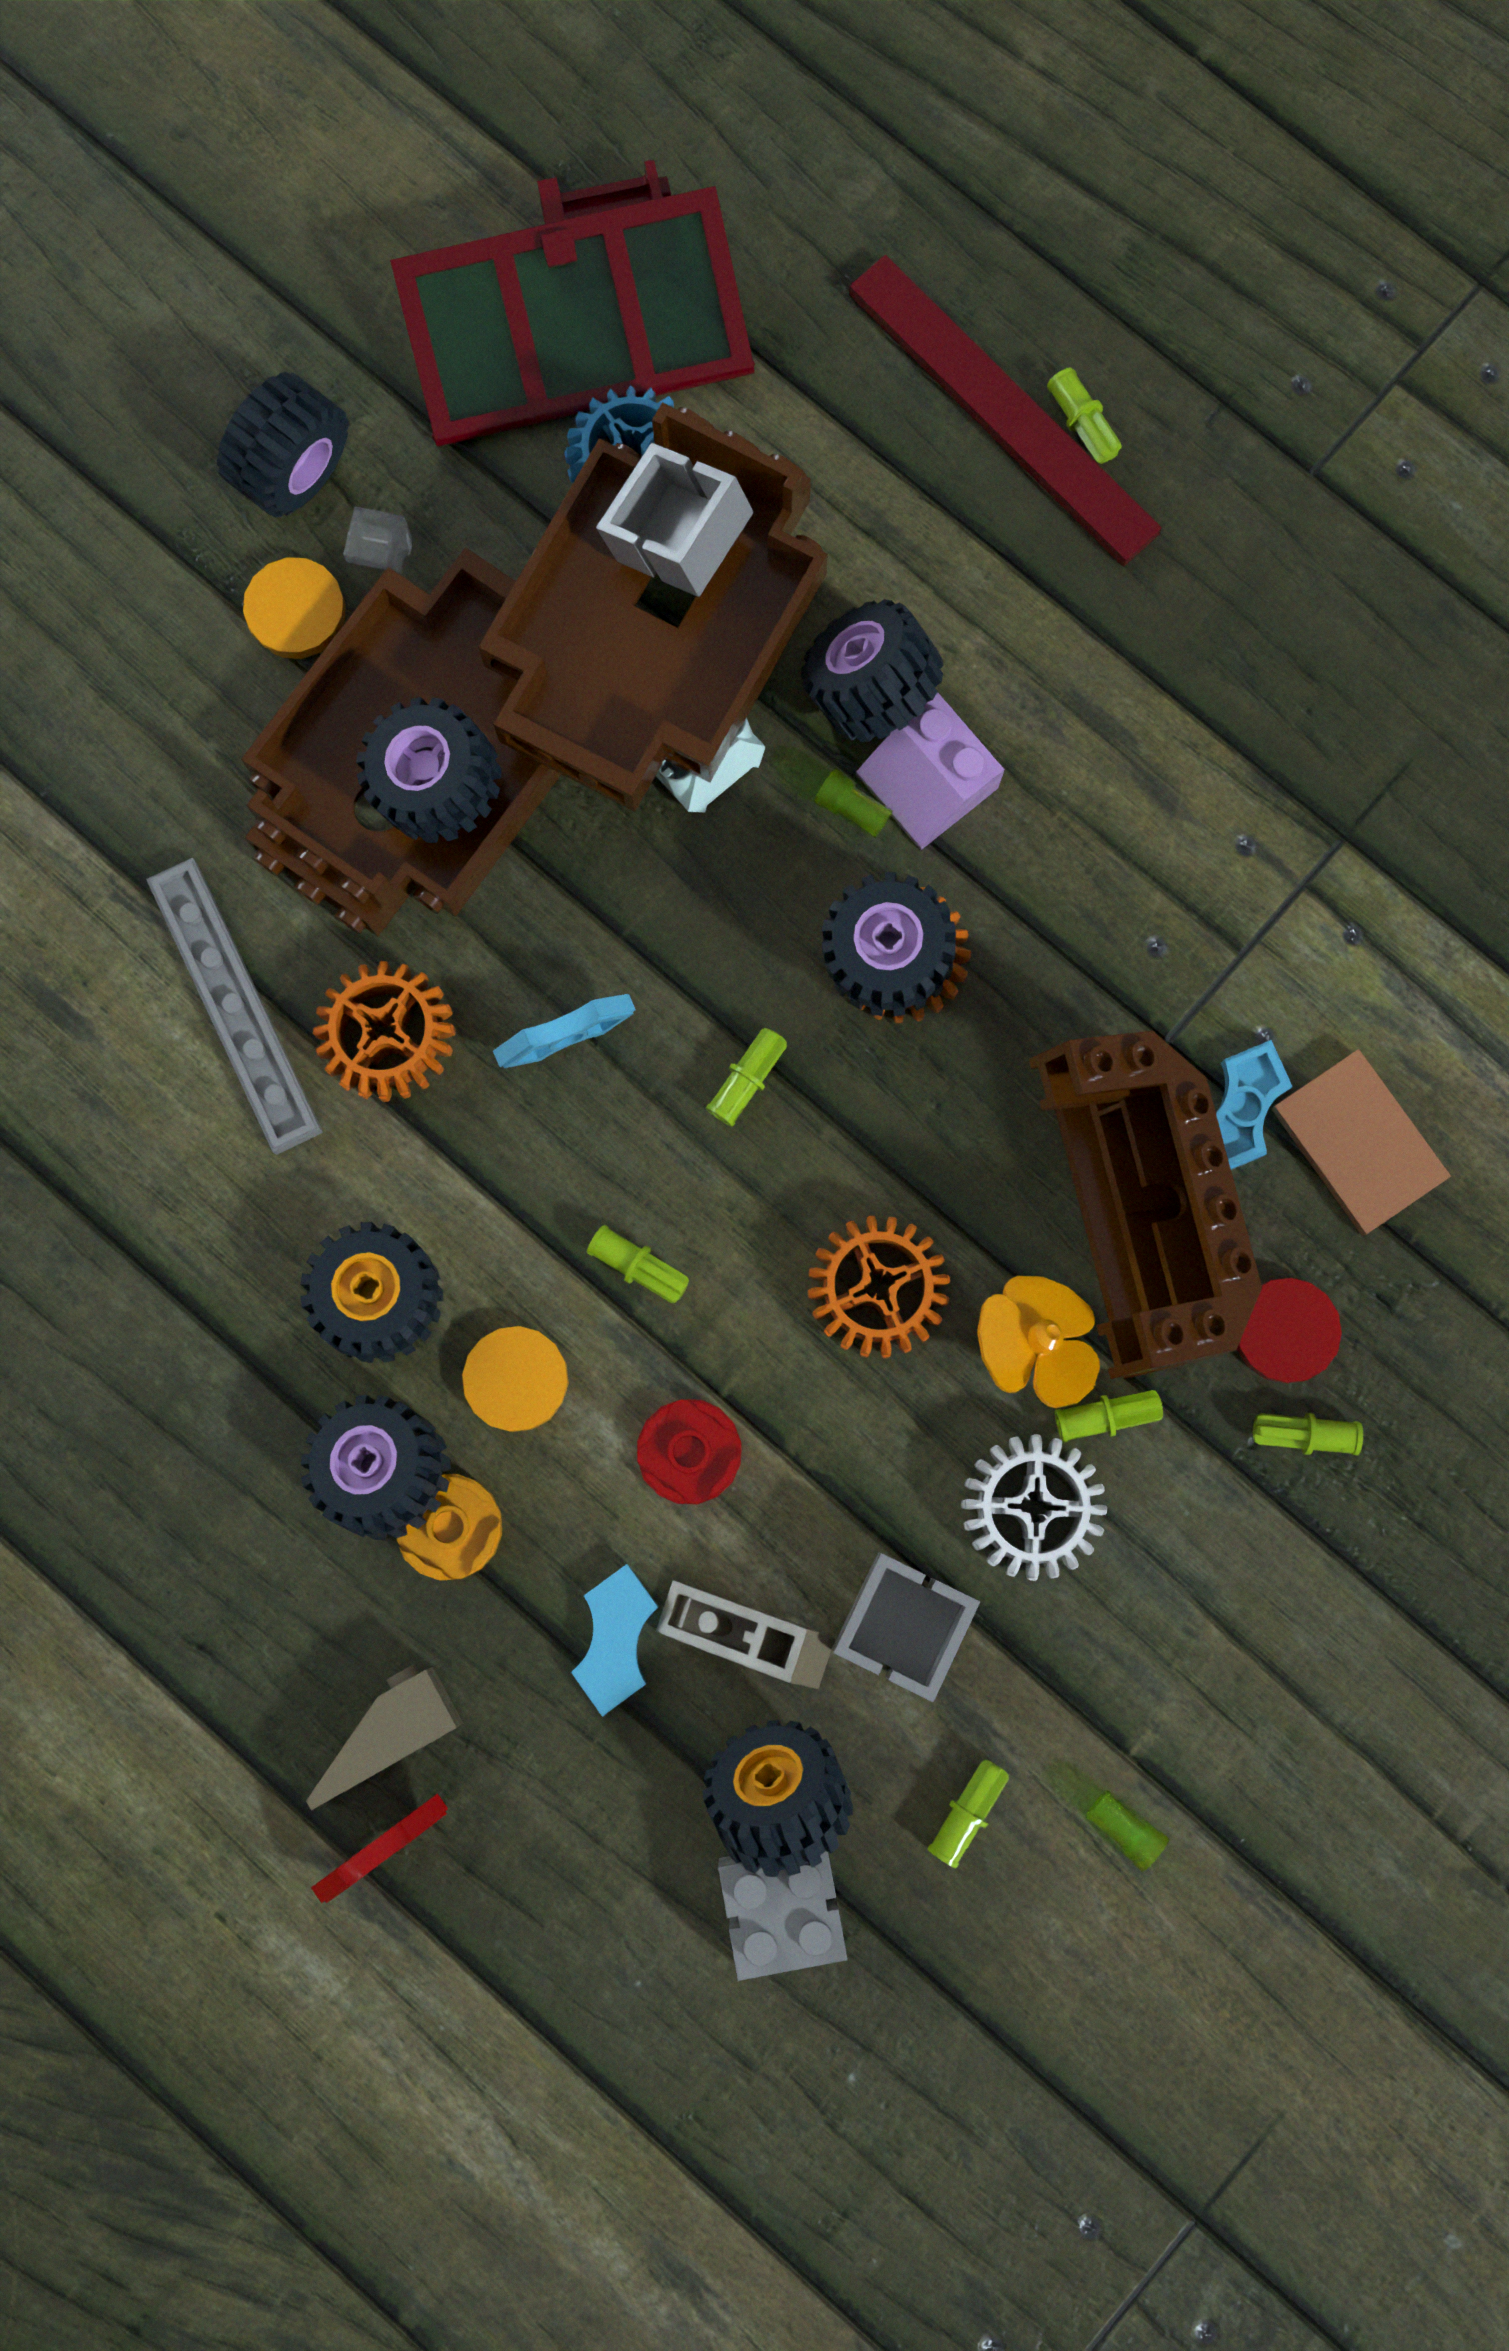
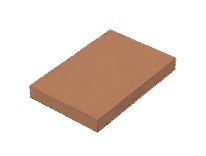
M1359 1049L1271 1108L1361 1236L1367 1235L1451 1177Z

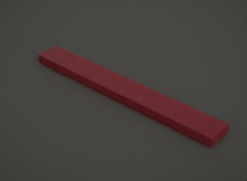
M884 255L849 286V295L1121 566L1127 565L1160 534L1162 527L888 256Z

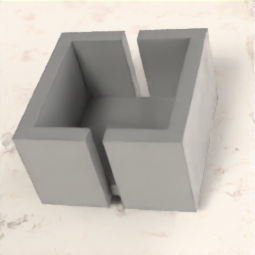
M651 442L596 529L617 562L653 578L657 573L661 581L700 597L752 516L753 510L735 476L698 461L693 466L689 457Z
M878 1552L832 1651L834 1654L879 1675L883 1667L882 1663L889 1666L885 1675L889 1681L934 1702L980 1601L932 1578L927 1587H924L921 1584L926 1576L925 1574Z
M827 1851L820 1855L822 1862L812 1868L810 1863L800 1866L801 1873L791 1876L788 1875L786 1870H780L777 1877L765 1876L762 1868L755 1874L747 1871L742 1862L736 1863L730 1856L719 1858L718 1870L726 1916L730 1918L729 1933L738 1981L848 1960L837 1900L833 1899L836 1898Z

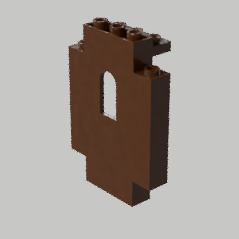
M663 402L652 419L654 444L689 457L693 466L698 461L735 476L753 510L752 516L700 597H695L679 627L677 628L635 606L651 576L617 562L596 529L641 459L640 455L627 445L616 443L613 446L599 438L478 646L484 667L517 683L493 724L499 742L634 812L664 760L709 783L711 782L827 573L828 554L823 552L821 546L807 536L797 535L794 537L791 535L810 502L811 478L807 477L800 467L787 458L778 454L768 456L760 452L753 443L733 431H724L723 433L715 429L710 422L692 410L683 407L675 409Z
M466 547L430 594L388 567L241 759L252 775L248 780L249 783L258 790L246 805L257 820L245 836L256 851L252 859L274 876H278L283 870L297 880L293 887L314 904L319 905L324 899L338 909L334 916L358 934L365 928L379 937L414 889L416 891L413 897L430 911L438 914L443 908L456 917L562 775L500 743L493 724L517 683L484 667L478 646L516 581ZM422 697L429 705L433 697L443 699L449 707L452 704L456 705L486 735L498 755L495 761L501 767V778L493 781L500 790L497 799L489 798L487 801L488 806L492 810L486 818L479 814L473 820L477 827L469 833L464 828L457 830L458 838L447 841L441 834L438 837L437 843L425 842L420 836L415 840L406 836L395 827L385 831H371L364 828L356 819V802L364 791L359 785L357 774L364 771L356 763L358 752H366L367 749L361 741L366 732L371 734L375 732L377 726L373 721L380 714L385 719L393 714L390 707L399 702L405 708L410 707L411 698Z

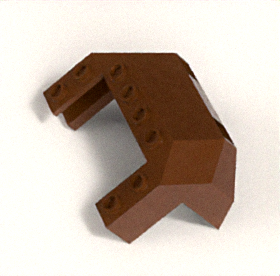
M1153 1030L1068 1040L1030 1058L1031 1069H1039L1046 1096L1045 1099L1040 1100L1042 1111L1055 1110L1109 1320V1322L1097 1325L1099 1336L1107 1334L1115 1366L1108 1368L1110 1379L1119 1377L1124 1379L1133 1378L1218 1357L1237 1350L1261 1292L1262 1285L1207 1078Z

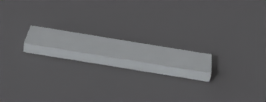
M190 858L146 879L272 1152L276 1155L322 1134V1128L198 863L194 858Z

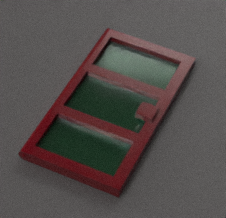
M716 186L390 260L433 431L432 439L437 447L578 415V411L590 412L589 403L592 397L606 404L608 403L607 393L610 388L617 393L618 398L627 397L626 391L630 385L635 388L637 397H643L650 387L655 391L656 396L755 374V362L751 354Z

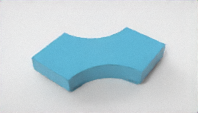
M629 994L591 1000L584 1006L560 1018L521 1030L493 1050L499 1067L504 1068L539 1062L570 1045L605 1034L630 1017L636 1009Z
M1272 1040L1228 1057L1221 1062L1225 1077V1090L1222 1102L1216 1111V1116L1231 1170L1267 1154L1263 1137V1124L1266 1113L1278 1096L1293 1087Z
M629 1564L623 1566L584 1595L592 1613L593 1637L585 1658L571 1673L602 1717L647 1684L638 1664L637 1644L644 1623L659 1606Z

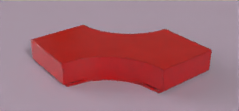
M437 1793L311 1887L321 1904L324 1901L326 1903L331 1901L447 1814L448 1807Z

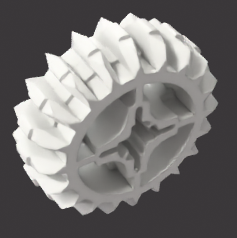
M1034 1434L1030 1436L1029 1451L1024 1452L1023 1444L1019 1437L1016 1436L1009 1439L1011 1456L1007 1457L1004 1450L1000 1446L995 1445L990 1448L991 1456L997 1463L994 1467L982 1459L977 1460L974 1464L975 1468L986 1477L983 1482L968 1478L965 1481V1487L978 1491L979 1495L978 1500L965 1499L961 1501L962 1509H977L978 1511L977 1519H970L963 1523L964 1529L969 1531L982 1528L984 1535L975 1539L972 1546L975 1550L984 1549L990 1543L995 1547L987 1558L989 1565L996 1566L1004 1556L1009 1557L1006 1565V1575L1014 1577L1019 1571L1021 1562L1026 1563L1025 1573L1027 1579L1035 1581L1039 1575V1564L1043 1563L1049 1578L1059 1577L1057 1559L1061 1558L1065 1566L1074 1570L1079 1566L1076 1557L1071 1552L1074 1548H1077L1085 1555L1093 1553L1094 1548L1083 1539L1085 1532L1094 1536L1103 1535L1104 1529L1099 1525L1089 1523L1091 1514L1106 1515L1107 1506L1091 1505L1090 1496L1100 1495L1105 1489L1103 1484L1086 1486L1084 1479L1092 1476L1096 1471L1092 1464L1083 1466L1078 1471L1073 1467L1081 1456V1452L1078 1449L1070 1450L1062 1459L1059 1457L1062 1449V1440L1058 1438L1052 1439L1047 1452H1043L1041 1436ZM1027 1462L1026 1476H1024L1020 1492L1010 1498L992 1497L1001 1477L1014 1466ZM1043 1464L1055 1469L1066 1479L1073 1491L1075 1501L1057 1499L1050 1494L1046 1486V1476L1043 1475ZM1034 1491L1036 1492L1037 1501L1046 1503V1505L1059 1506L1060 1509L1059 1511H1046L1045 1515L1037 1514L1040 1520L1033 1523L1031 1522L1030 1513L1022 1512L1021 1509H1010L1007 1505L1021 1504L1022 1500H1030L1028 1493ZM992 1514H1007L1018 1520L1022 1528V1538L1025 1539L1024 1551L1013 1547L1000 1535L994 1524ZM1056 1517H1075L1066 1537L1056 1546L1041 1552V1540L1044 1539L1048 1523Z

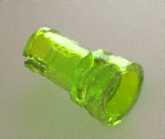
M835 768L820 788L814 803L821 808L824 807L834 815L840 813L876 838L889 820L893 810L887 809L856 788V782Z
M1105 1790L1095 1800L1085 1816L1122 1847L1121 1852L1141 1872L1153 1864L1169 1842L1167 1835L1161 1830L1158 1831L1147 1820L1142 1822L1115 1799L1108 1790Z

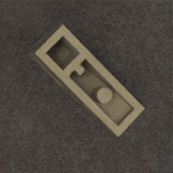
M674 1580L672 1581L655 1631L782 1681L819 1689L835 1641V1636Z
M413 1664L387 1679L391 1689L376 1698L306 1800L311 1810L464 1724L434 1667L419 1672L416 1664Z

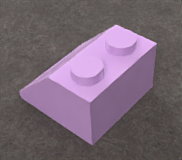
M939 693L935 695L932 701L926 703L924 706L925 710L919 717L915 716L908 722V726L900 731L898 729L892 731L856 771V776L920 851L999 788L1005 770Z

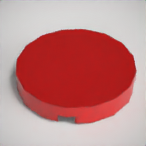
M1294 1278L1270 1280L1262 1285L1261 1292L1239 1342L1237 1351L1247 1367L1264 1379L1282 1383L1309 1380L1326 1370L1338 1353L1342 1336L1339 1313L1328 1295L1310 1282Z
M681 1399L661 1406L646 1420L637 1440V1462L644 1481L657 1495L676 1504H701L717 1498L733 1483L741 1465L742 1443L735 1424L719 1407L703 1400Z

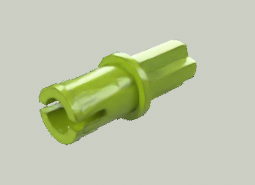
M1069 367L1055 374L1048 382L1047 389L1053 394L1068 417L1066 425L1069 430L1077 431L1096 462L1103 464L1108 460L1114 459L1122 446L1101 413L1103 411L1101 402L1099 400H1092L1074 369Z
M762 1029L737 1065L731 1063L729 1066L731 1074L705 1109L724 1124L733 1127L757 1090H764L765 1085L762 1082L786 1049V1040L771 1029Z
M602 1225L587 1248V1254L598 1258L624 1274L625 1282L630 1284L635 1281L670 1303H676L686 1291L689 1283L686 1275L651 1255L650 1247L645 1245L641 1249L610 1230L606 1225Z
M1151 1390L1114 1399H1108L1107 1395L1100 1396V1402L1062 1410L1056 1409L1054 1413L1060 1440H1062V1443H1065L1068 1440L1105 1432L1108 1433L1109 1437L1116 1436V1430L1160 1421L1163 1418V1406L1158 1393Z
M1260 1413L1256 1415L1253 1423V1440L1258 1445L1301 1449L1304 1455H1311L1313 1450L1349 1453L1358 1456L1362 1449L1363 1426L1362 1423L1357 1421L1344 1422L1316 1419L1314 1413H1306L1304 1417Z
M986 1759L981 1761L957 1802L955 1800L950 1801L949 1805L953 1809L927 1850L941 1861L956 1869L959 1865L958 1862L979 1828H986L988 1826L985 1818L1008 1782L1009 1774L992 1761Z

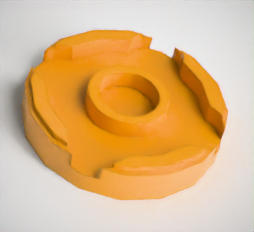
M286 557L267 564L253 576L244 593L243 614L249 631L260 645L282 658L304 659L321 653L345 623L346 603L338 581L323 565L307 558Z
M521 1326L499 1328L481 1338L468 1354L462 1373L464 1396L474 1414L489 1426L509 1432L533 1430L549 1421L563 1403L569 1385L567 1363L557 1345L539 1331Z
M443 1474L442 1477L450 1482L447 1492L438 1491L435 1497L437 1501L441 1502L437 1511L434 1513L427 1509L423 1514L427 1521L424 1525L417 1529L408 1524L406 1526L407 1535L397 1538L404 1560L420 1574L439 1581L463 1579L481 1570L495 1555L502 1537V1515L493 1494L477 1480L459 1474Z

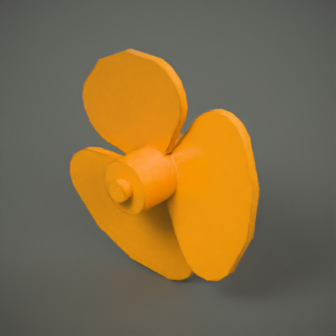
M1016 1276L1008 1280L1004 1285L1003 1295L994 1294L983 1303L977 1329L982 1361L995 1385L1004 1392L1016 1393L1026 1386L1033 1365H1035L1033 1388L1041 1402L1052 1408L1074 1405L1080 1402L1094 1388L1100 1370V1361L1097 1353L1087 1343L1079 1340L1064 1339L1080 1337L1090 1332L1094 1327V1312L1090 1305L1069 1287L1046 1277Z

